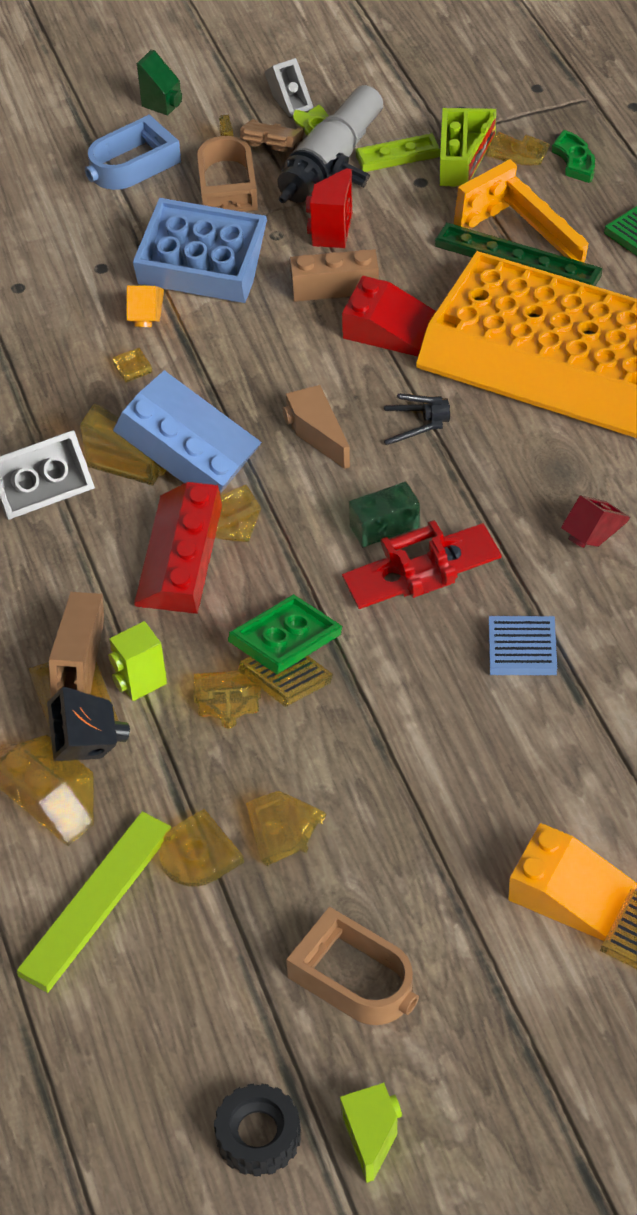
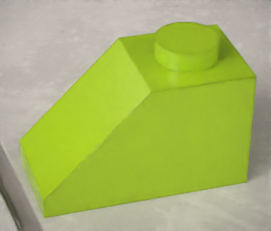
M384 1083L340 1097L341 1116L366 1183L374 1181L398 1134L397 1119L402 1117L396 1095L389 1096Z

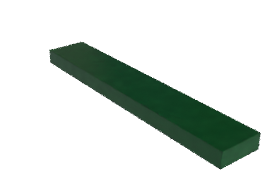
M447 222L435 238V247L471 258L476 251L593 286L597 285L602 276L603 268Z

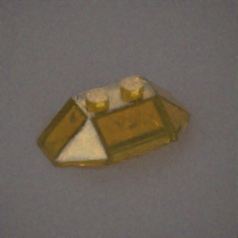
M48 735L0 745V789L67 846L94 825V773L79 760L53 761L51 737Z

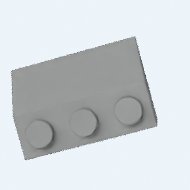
M74 430L0 456V506L8 520L95 488Z

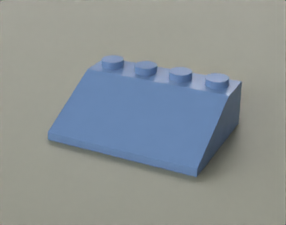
M159 198L133 260L138 284L246 303L255 277L267 217Z
M165 370L135 396L122 411L113 429L115 433L183 483L194 482L218 485L220 494L262 443Z

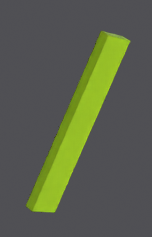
M142 811L17 969L18 977L49 993L171 835V826Z

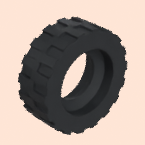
M253 1083L247 1084V1087H239L233 1090L230 1096L227 1095L222 1100V1105L218 1106L216 1111L214 1131L219 1154L222 1159L227 1161V1165L232 1169L239 1170L241 1174H253L254 1176H261V1174L267 1173L270 1175L276 1173V1170L286 1167L288 1161L297 1154V1146H300L301 1142L299 1112L297 1106L293 1105L292 1098L288 1094L282 1093V1090L278 1087L273 1088L269 1084L263 1083L261 1085H254ZM257 1112L271 1116L277 1125L274 1139L261 1147L247 1145L242 1141L238 1133L241 1121L249 1114Z

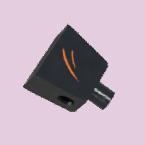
M62 687L47 702L53 761L100 759L111 751L117 742H126L129 738V724L127 722L115 721L113 704L107 699Z

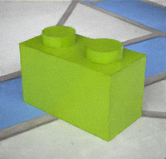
M145 621L109 638L112 653L108 654L115 669L112 678L120 692L125 691L131 700L135 701L167 684L162 644Z

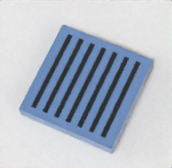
M489 616L490 675H557L555 616Z

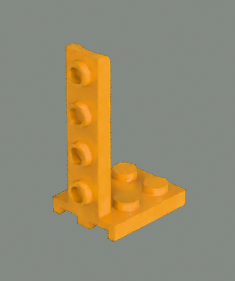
M511 159L458 187L454 225L473 228L481 221L490 216H495L501 210L511 206L564 257L585 263L589 243L564 218L560 217L545 201L541 200L527 184H524L516 176L517 165Z

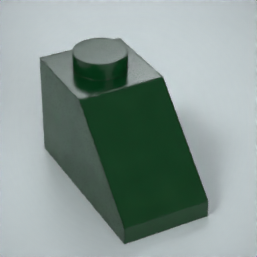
M151 49L136 63L141 105L144 108L168 116L182 102L180 80L158 53Z

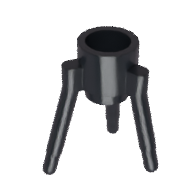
M398 393V399L422 402L423 404L385 405L383 408L385 411H422L424 421H430V423L384 440V444L389 445L433 429H443L442 422L450 421L448 398Z

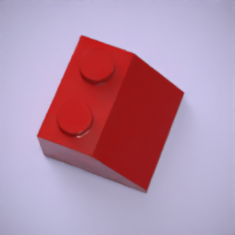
M346 168L314 184L312 196H307L306 213H311V218H308L307 234L312 235V246L346 247L353 214L352 169Z

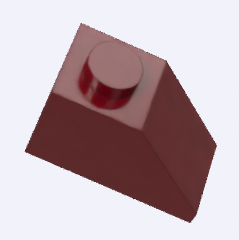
M580 495L561 528L570 534L568 539L583 548L586 545L599 547L629 521L630 516L607 501Z

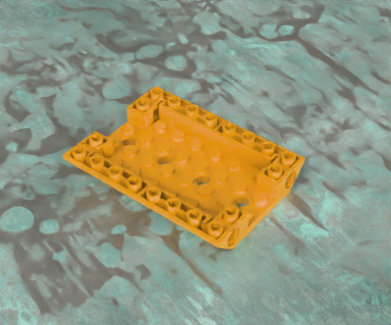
M476 251L430 320L417 359L416 368L637 438V299ZM533 314L540 315L539 317H530ZM587 331L595 332L594 334H585Z

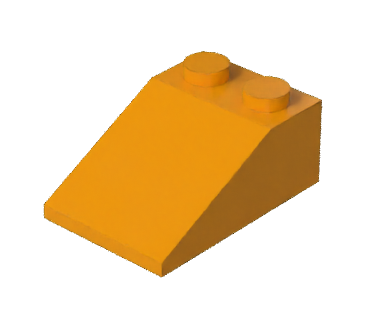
M540 823L510 876L508 900L609 943L637 888V883L574 836Z

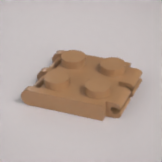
M255 119L243 125L240 131V138L246 140L248 145L262 146V143H266L267 145H272V149L277 151H288V147L292 148L302 140L304 135L303 128L290 129L281 127V124L277 123L274 125L259 123Z

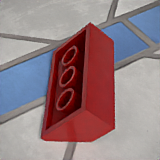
M186 482L160 495L134 602L135 607L198 614L222 509L218 485Z

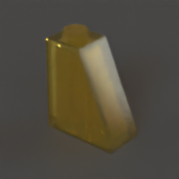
M93 404L80 424L87 467L153 486L158 477L163 475L166 470L113 431L119 419L118 416L100 405Z

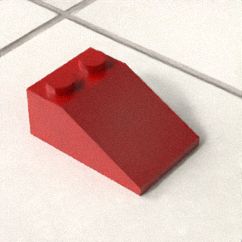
M362 276L342 312L343 339L418 357L428 324L436 311L391 282Z

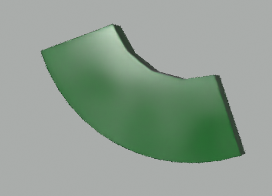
M563 130L552 145V153L560 156L566 162L565 176L590 183L595 172V156L582 138L572 132Z

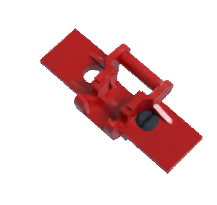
M432 520L428 522V526L392 539H388V537L380 539L386 558L343 573L342 578L358 609H362L401 594L404 597L411 595L415 598L451 585L458 578V573L500 559L502 555L484 523L444 537L436 521ZM432 538L429 541L430 552L411 560L406 551L401 549ZM389 573H397L401 576L399 580L394 582H388L384 579Z

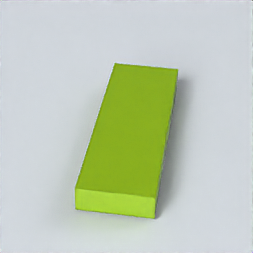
M433 133L356 149V158L364 172L440 157V148Z

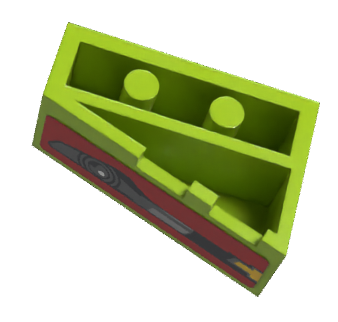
M442 109L440 186L456 187L471 180L496 135V109Z

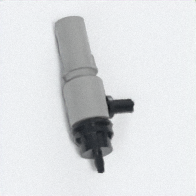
M367 85L356 88L333 115L325 118L323 122L316 125L288 156L287 160L283 163L282 173L277 179L278 188L281 192L279 196L281 203H286L288 200L296 203L304 202L307 196H312L314 184L346 168L352 169V183L363 188L366 186L370 174L348 163L353 149L365 135L367 127L383 109V99L377 90Z

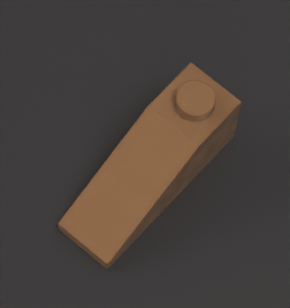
M321 385L286 393L287 406L283 407L286 424H292L298 437L342 468H349V444Z

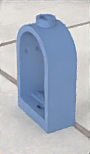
M149 114L95 140L88 149L89 166L85 167V174L90 182H94L105 189L119 190L131 187L181 163L179 140ZM144 143L153 148L122 164H103Z

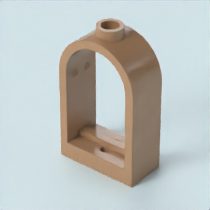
M233 136L214 137L204 142L197 151L202 205L240 212L258 210L252 153L248 143ZM235 161L246 168L249 182L206 186L205 171L214 163Z
M330 906L286 959L288 979L364 1024L383 1025L398 1019L403 1014L409 1015L419 999V996L413 993V971L407 955L397 946ZM339 938L393 970L402 979L403 984L395 994L388 998L369 1000L358 996L314 968Z

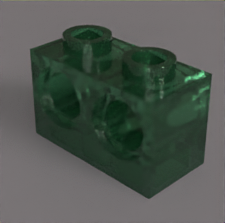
M407 481L349 501L350 528L362 548L378 543L382 538L388 537L389 539L420 528V502Z

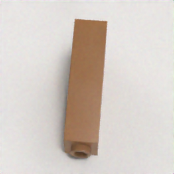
M70 592L49 657L51 698L62 687L90 694L104 624L103 594Z

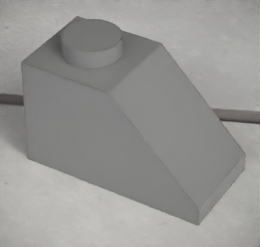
M296 58L273 65L264 72L273 98L289 117L293 116L295 110L306 112L314 108Z

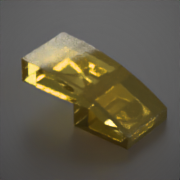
M498 131L487 155L502 161L511 159L515 164L541 165L550 144L527 134L520 141Z

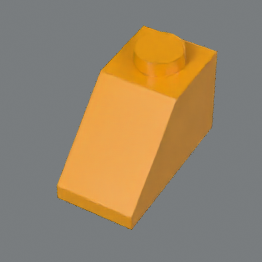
M127 285V321L134 322V327H152V322H160L164 289L158 286Z

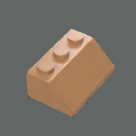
M376 249L293 256L289 259L294 302L351 297L362 276L379 279Z

